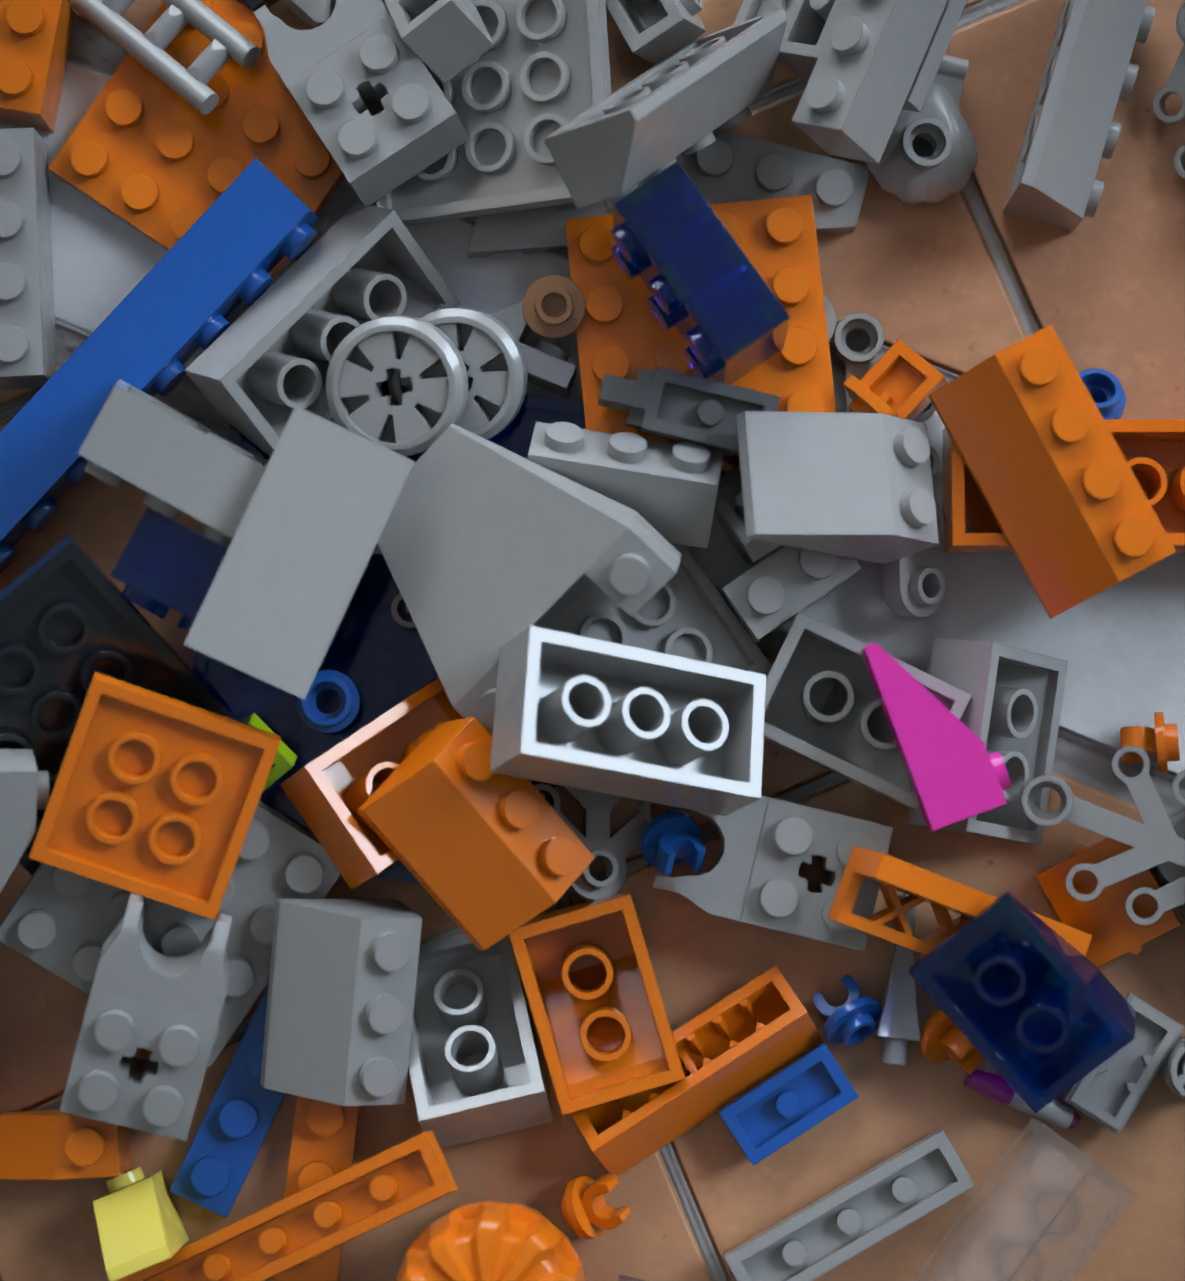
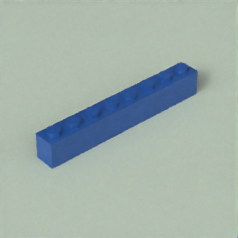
M257 158L246 167L0 431V573L16 558L18 551L13 546L29 529L34 533L40 531L56 516L60 510V505L56 500L70 485L73 484L78 488L92 477L91 474L84 470L89 460L77 453L118 380L121 379L152 397L157 392L162 397L170 393L187 374L184 371L186 369L184 363L199 347L205 351L231 325L226 318L242 301L250 305L268 289L273 281V277L269 272L285 255L289 259H294L315 237L316 231L312 229V226L320 218Z

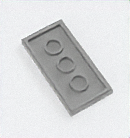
M295 405L183 645L305 700L415 461Z

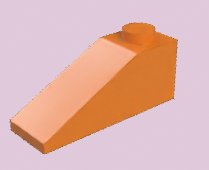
M60 1109L0 1112V1180H62L121 1176L132 1168L130 1128L60 1112Z

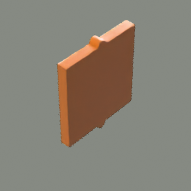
M1109 837L1089 847L1084 844L1078 845L1074 849V855L1036 875L1038 882L1061 922L1093 935L1085 959H1083L1089 971L1129 951L1133 955L1139 954L1143 949V944L1182 924L1174 908L1163 912L1162 917L1151 925H1139L1129 918L1125 906L1127 897L1132 890L1140 886H1150L1155 889L1161 887L1151 868L1103 888L1101 894L1091 901L1076 900L1068 893L1065 881L1068 872L1073 866L1083 862L1096 864L1134 848ZM1081 870L1074 875L1073 885L1078 892L1088 894L1097 888V878L1091 871ZM1149 894L1138 895L1132 903L1134 912L1140 917H1151L1158 909L1156 899Z

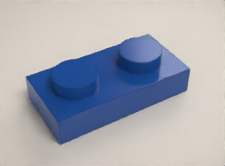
M821 1041L717 1110L754 1166L859 1096L825 1043Z

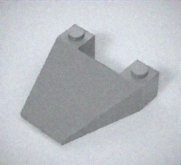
M453 423L414 463L377 542L452 707L464 718L475 716L492 737L499 648L529 626H533L583 574H586L632 618L677 573L682 554L637 511Z

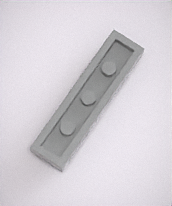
M939 1128L724 1253L723 1257L737 1281H813L971 1189L975 1184L945 1132Z

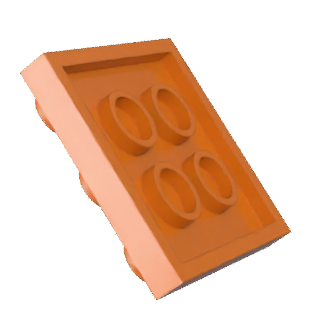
M95 672L29 858L215 920L281 743V736Z

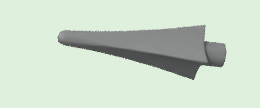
M903 893L901 899L907 897L908 894ZM915 907L904 912L913 936ZM894 944L892 960L880 1005L882 1012L876 1021L877 1028L872 1035V1038L883 1039L882 1064L906 1066L908 1042L916 1043V1041H921L916 993L915 951Z

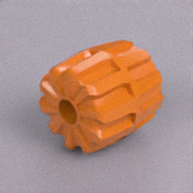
M488 1199L465 1203L431 1222L410 1245L396 1281H586L582 1262L570 1240L546 1219L540 1211L522 1203L493 1202Z

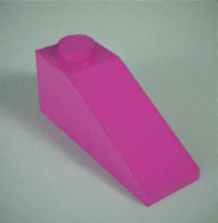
M877 643L863 647L861 654L928 831L937 830L1007 804L1003 791L1012 788L1000 753L997 751L988 754L984 742Z

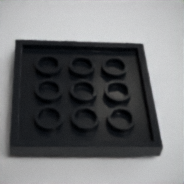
M68 535L0 592V749H33L38 771H48L49 800L95 672L236 720L231 712L71 535ZM37 810L36 833L19 860V863L31 876L41 863L30 859L29 856L46 810Z

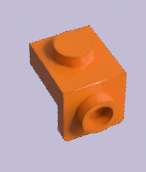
M899 338L861 380L851 374L843 382L852 399L851 404L847 407L851 413H883L913 421L931 403L928 396L947 384L943 374Z

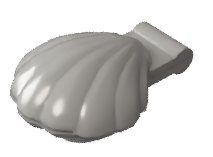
M944 55L921 112L902 109L879 164L865 161L868 171L874 174L881 189L894 194L903 203L911 205L922 202L939 203L951 194L959 193L966 186L971 172L975 170L978 162L977 150L975 148L976 140L958 110L968 70V60Z

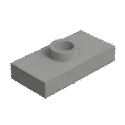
M1127 992L1066 1090L1062 1100L1119 1135L1185 1027L1135 995Z

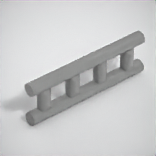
M67 0L72 8L204 115L214 110L219 101L218 94L210 89L207 84L227 61L233 58L241 66L248 68L257 61L260 55L259 47L200 0H161L168 8L145 34L122 17L135 0ZM189 23L211 42L186 69L164 50Z

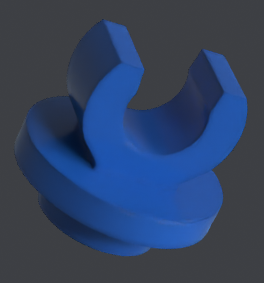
M680 811L664 813L653 819L644 828L639 839V849L645 860L664 875L671 874L673 866L683 861L690 865L693 872H700L706 846L700 839L701 833L696 821L689 814Z
M846 975L841 980L849 997L843 1005L837 1007L829 1005L820 992L813 995V1001L819 1015L825 1021L822 1032L827 1041L832 1044L844 1043L847 1046L861 1043L874 1033L877 1028L876 1021L880 1017L882 1009L875 998L863 997L857 982L851 976Z

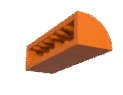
M776 965L672 1032L685 1079L570 1113L592 1152L610 1174L617 1175V1177L718 1112L717 1109L821 1041L824 1042L807 1010Z

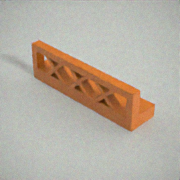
M856 846L852 848L828 916L830 920L1042 1000L1046 998L1061 953L1085 959L1093 936L885 853ZM864 878L878 883L887 905L886 908L868 918L851 913ZM896 890L908 894V896L899 900ZM926 901L931 904L939 928L918 939L913 936L904 912ZM948 910L961 916L951 920ZM892 919L896 930L882 924ZM975 922H980L983 925L991 947L972 958H968L965 956L957 932ZM1000 930L1011 934V936L1003 940ZM945 940L948 950L935 944ZM1028 941L1041 946L1029 981L1016 975L1008 952ZM996 960L999 969L987 964Z

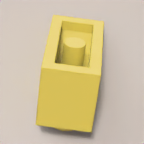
M141 1166L128 1170L121 1176L112 1177L105 1181L109 1192L102 1194L93 1201L105 1268L110 1281H116L171 1258L189 1241L162 1170L144 1176Z

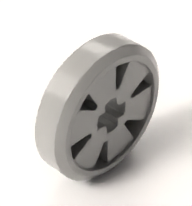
M447 308L422 316L419 319L434 325L450 338L460 352L464 363L470 367L467 371V376L473 378L472 387L468 388L466 406L457 426L486 440L498 435L518 414L527 391V364L517 339L498 319L471 308ZM392 368V378L387 380L389 395L394 394L395 404H402L403 394L412 391L413 385L410 377L401 378V370Z
M388 316L360 325L341 341L328 367L326 395L330 411L337 425L405 457L427 450L452 423L458 424L467 402L468 377L460 352L450 338L440 329L418 318ZM392 368L401 370V378L410 377L413 385L412 391L403 394L402 404L394 403V394L385 396L383 393L382 382L392 378Z

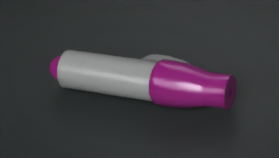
M975 1069L970 1075L966 1073L964 1086L976 1090L987 1099L1001 1106L1011 1107L1064 1130L1078 1127L1081 1123V1117L1073 1106L1020 1085L1013 1079L999 1074L983 1072L979 1069Z

